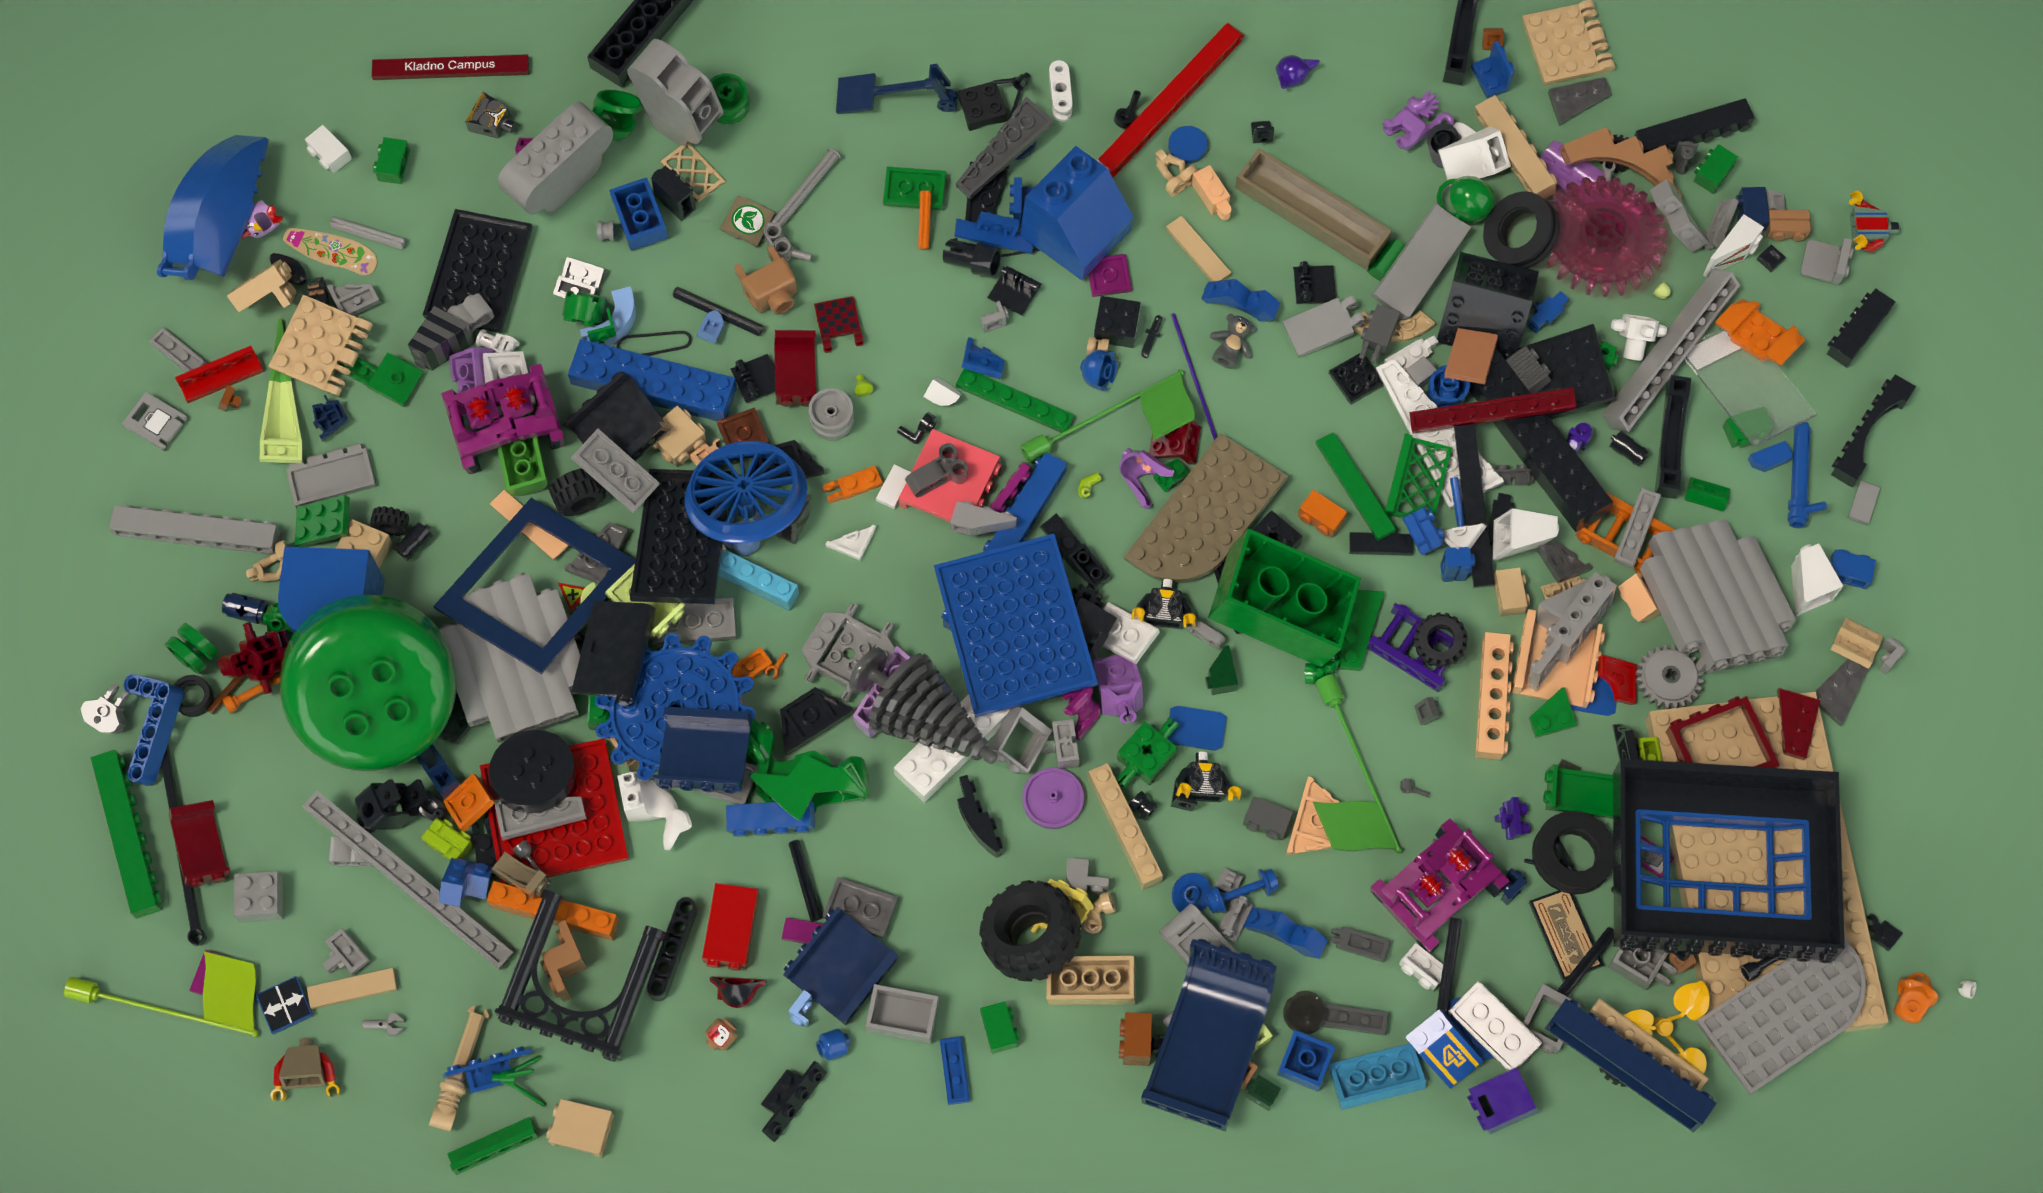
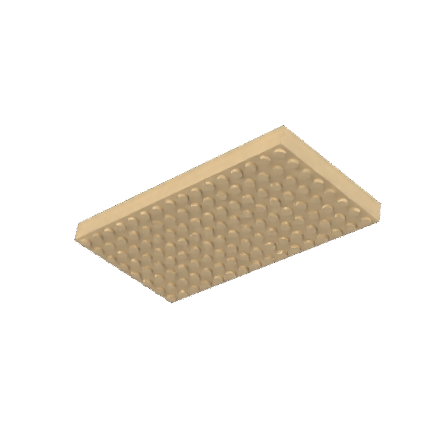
M1816 692L1800 693L1817 699ZM1778 696L1749 699L1780 764L1778 768L1833 772L1820 708H1818L1807 757L1805 760L1783 754ZM1728 702L1649 711L1645 718L1648 737H1658L1662 760L1679 762L1666 734V730L1671 722L1677 719L1687 720L1695 712L1701 711V713H1705L1713 705L1720 704L1723 706L1728 704ZM1741 707L1679 731L1693 763L1754 767L1766 762ZM1840 803L1844 937L1861 960L1866 982L1862 1008L1855 1021L1843 1031L1851 1032L1882 1028L1888 1023V1017ZM1670 825V847L1674 857L1673 862L1677 880L1767 885L1765 831ZM1802 829L1774 831V854L1802 852ZM1803 860L1774 862L1775 885L1803 883ZM1679 887L1682 907L1698 909V890L1696 888ZM1705 889L1706 909L1733 911V892ZM1740 891V911L1768 913L1767 893ZM1804 892L1775 893V914L1803 915ZM1703 952L1693 955L1696 959L1695 972L1697 981H1703L1709 992V1007L1705 1015L1786 960H1778L1760 970L1758 977L1749 982L1743 977L1740 966L1747 962L1756 963L1762 959H1755L1750 955H1744V957L1740 958L1731 957L1730 954L1710 956L1708 953Z

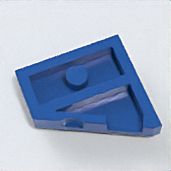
M968 337L961 368L1000 379L1004 360L994 355L986 347L979 348L973 344L974 339Z

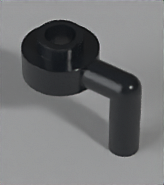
M1135 90L1127 108H1120L1116 111L1114 122L1117 126L1128 128L1133 123L1135 118L1133 112L1137 107L1141 95L1140 91Z
M927 412L921 419L915 434L902 426L898 428L897 433L912 443L918 444L927 431L931 432L937 423L935 421L936 416Z

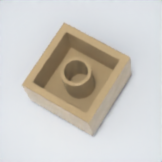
M351 519L348 525V536L340 539L336 549L369 550L380 569L393 542L389 534Z

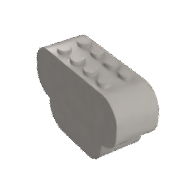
M653 39L627 69L651 124L658 132L679 145L685 146L688 142L698 144L715 121L723 115L722 106L709 79L701 71L689 65L686 58L678 50L659 39Z
M576 102L570 105L504 166L498 177L499 188L530 215L536 214L542 209H545L547 212L557 210L596 174L602 163V154L607 150L613 139L612 128L584 103Z

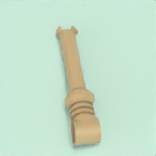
M475 1006L468 1009L467 1013H470L453 1066L460 1064L461 1068L469 1066L468 1062L471 1060L484 1018L488 1019L489 1017L486 1009L483 1015L474 1013ZM465 1073L448 1077L440 1083L441 1093L438 1096L440 1099H437L438 1104L435 1105L429 1126L450 1132L460 1098L466 1094L463 1082Z

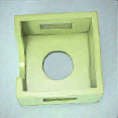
M1265 1024L1262 1025L1258 1039L1261 1037L1262 1040L1257 1041L1253 1053L1270 1042L1273 1037Z

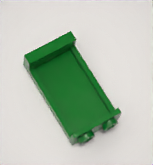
M1555 764L1546 770L1544 781L1547 782V790L1544 791L1543 802L1546 803L1545 810L1558 812L1577 811L1591 816L1613 819V775L1558 768V765Z

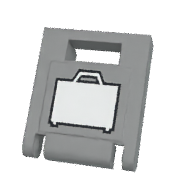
M145 392L122 425L127 430L164 451L166 446L160 442L161 439L165 443L170 444L183 426L177 418L184 422L188 418L181 412ZM145 405L148 409L137 422L134 419Z

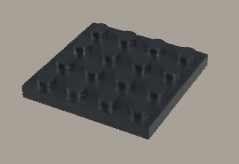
M1594 324L1526 345L1529 350L1533 348L1539 356V359H1537L1540 365L1544 363L1551 372L1548 375L1551 382L1535 393L1574 388L1577 409L1547 413L1551 420L1615 400Z

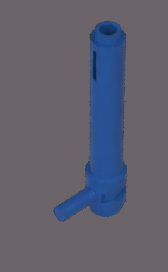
M1798 422L1794 427L1791 500L1788 502V510L1790 512L1787 517L1789 525L1793 528L1805 527L1809 521V513L1827 509L1826 502L1809 505L1807 500L1811 427L1807 422Z

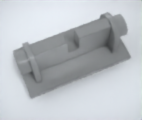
M1244 896L1231 900L1217 930L1224 938L1232 942H1236L1253 904L1247 902L1248 899Z

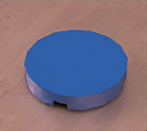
M1183 126L1172 132L1169 138L1168 149L1171 155L1184 160L1186 164H1192L1204 157L1207 150V138L1200 129L1193 126Z

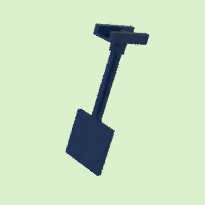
M930 64L929 78L906 83L875 87V73L838 78L836 113L843 114L873 110L874 97L876 95L920 89H934L942 101L950 100L945 87L951 86V82L938 64Z

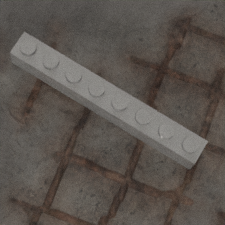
M126 504L114 506L109 530L113 535L119 537L269 555L275 554V545L279 542L281 534L277 525L268 521L256 523L250 519L239 521L226 516L215 518L209 514H203L202 516H197L190 512H182L180 514L168 509H163L162 511H155L149 507L138 509Z

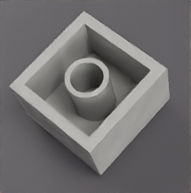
M278 871L234 874V917L239 922L283 919V877Z

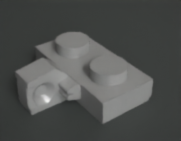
M343 928L325 941L332 950L329 954L331 958L322 964L329 974L338 968L342 970L346 967L354 975L370 962Z

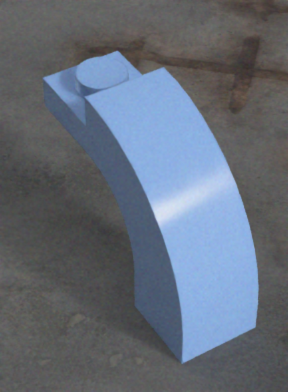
M631 286L611 291L615 304L611 317L617 336L610 337L604 341L607 346L617 343L622 337L626 336L634 324L636 304ZM607 320L603 324L581 329L582 339L589 341L588 331L610 326V321Z

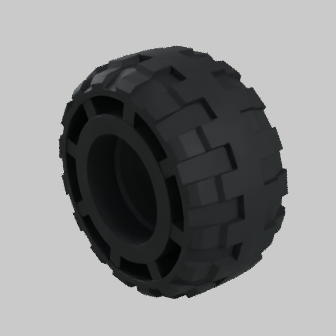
M1027 880L1021 881L1019 885L1015 886L1012 884L1006 887V891L1001 894L998 893L992 899L990 907L987 906L983 913L979 935L982 938L981 945L985 954L995 968L1003 975L1018 979L1019 981L1031 982L1035 978L1040 981L1047 979L1048 975L1054 972L1057 974L1063 970L1062 966L1066 962L1070 963L1075 956L1074 949L1079 947L1081 939L1080 928L1082 926L1076 908L1061 889L1055 888L1047 882L1036 881L1034 883V881ZM1037 923H1048L1046 931L1038 939L1026 945L1017 944L1020 935L1028 927Z

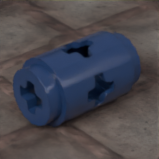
M228 593L223 600L222 613L226 614L227 617L259 624L263 623V613H266L269 603L254 597Z

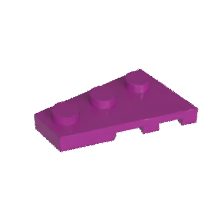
M1024 462L1019 464V469L1009 478L1005 488L999 492L989 506L994 511L1002 513L1006 507L1003 503L1008 497L1010 499L1013 498L1018 491L1016 488L1017 484L1020 481L1024 482L1030 475L1028 471L1030 467Z

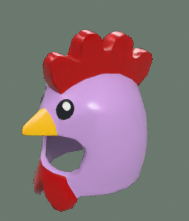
M262 200L256 202L241 239L248 236L260 238L277 228L280 222L283 221V217L275 215L276 207L273 205L267 206Z

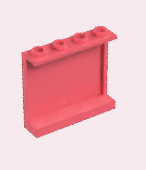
M932 429L912 472L938 458L940 446L945 443H951L957 449L958 460H963L967 464L968 479L962 484H956L950 480L921 497H915L906 483L898 498L899 506L907 509L909 505L950 522L957 501H969L974 506L981 508L984 506L985 499L983 498L986 493H990L993 487L994 475H999L1002 465L1000 464V456ZM946 453L944 455L945 458H951L953 456L952 453ZM961 469L954 471L955 474H962L964 472Z

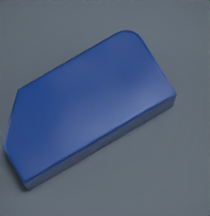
M1786 441L1750 454L1748 461L1752 468L1766 472L1789 463L1793 454Z

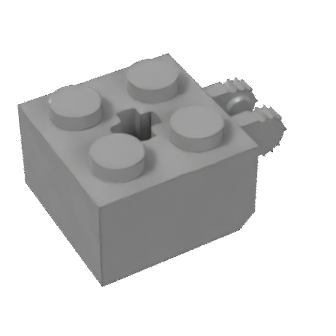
M1619 948L1608 968L1645 990L1653 980L1666 987L1670 986L1671 981L1658 973L1659 969L1675 976L1678 972L1675 967L1664 961L1668 955L1664 950L1644 952L1640 948H1633L1630 951ZM1638 955L1642 957L1641 961L1637 959Z

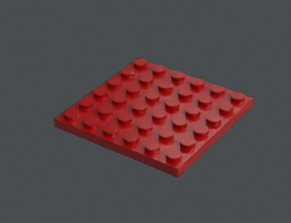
M605 739L569 746L575 760L577 774L575 784L567 797L582 798L587 819L502 840L495 804L488 809L497 861L506 852L519 862L534 869L527 859L517 857L512 851L514 847L525 840L531 846L530 857L538 868L546 874V878L629 860ZM490 763L480 765L484 786L493 800H499L489 778ZM500 878L501 883L509 885Z

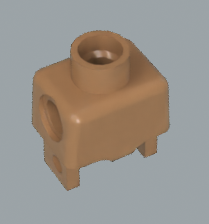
M770 246L767 248L772 263L748 276L740 264L735 265L734 269L737 278L741 282L743 294L755 310L761 313L771 308L775 315H780L790 310L795 303L791 296L797 293L796 278L785 258H780L774 247Z

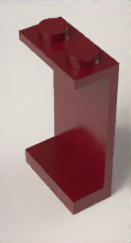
M775 330L776 405L785 407L802 405L809 407L812 397L818 393L816 392L815 370L816 330Z
M213 800L173 807L169 810V820L185 887H199L211 881L213 883H220L229 877L230 868L226 867L214 818L215 806Z

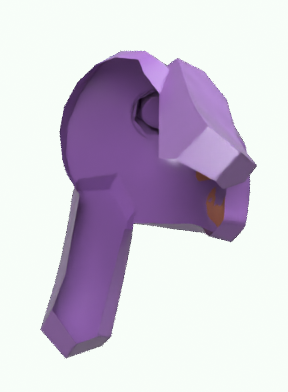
M1127 448L1121 456L1122 459L1119 464L1120 473L1136 495L1142 508L1149 509L1152 503L1137 478L1145 474L1154 476L1156 473L1159 476L1173 477L1174 469L1166 466L1144 450L1133 451Z

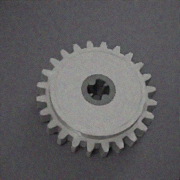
M1663 645L1661 650L1655 647L1654 653L1649 650L1646 654L1647 656H1643L1642 662H1639L1637 668L1640 670L1636 671V675L1639 677L1636 679V684H1641L1638 691L1645 692L1642 698L1649 697L1648 703L1656 702V708L1660 705H1664V709H1667L1669 706L1677 708V705L1681 708L1685 706V703L1690 705L1692 699L1695 700L1698 696L1697 693H1700L1702 689L1700 685L1703 683V680L1699 679L1703 673L1698 674L1694 664L1696 657L1690 659L1688 657L1690 655L1689 652L1685 654L1679 653V651L1675 650L1674 645L1670 649Z

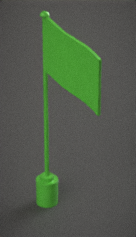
M1178 369L1177 373L1051 439L1041 434L1020 445V449L1028 463H1031L1039 457H1043L1045 452H1051L1052 442L1140 397L1143 413L1152 429L1153 441L1195 419L1193 404L1184 389L1182 381L1184 371Z
M1334 674L1324 676L1318 679L1315 684L1325 706L1335 707L1376 801H1348L1339 803H1319L1313 801L1332 849L1342 851L1372 848L1395 850L1396 853H1401L1403 847H1400L1340 710L1339 705L1342 704L1341 700L1344 699V695Z

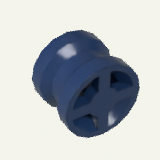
M945 89L950 96V100L942 101L940 98L937 102V108L944 112H953L957 107L955 101L958 99V93L952 89Z

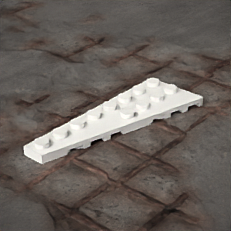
M1395 359L1376 367V371L1409 434L1413 435V438L1452 447L1441 495L1449 509L1453 508L1450 478L1458 477L1462 500L1454 427L1412 433L1409 412L1437 408V405L1425 395L1424 391L1415 384ZM1415 444L1420 455L1427 453L1424 446ZM1437 450L1432 454L1437 462L1445 459L1447 452ZM1478 452L1483 493L1504 484V480L1493 471L1492 466ZM1429 455L1423 458L1427 468L1434 465ZM1437 467L1429 471L1434 481L1441 477Z

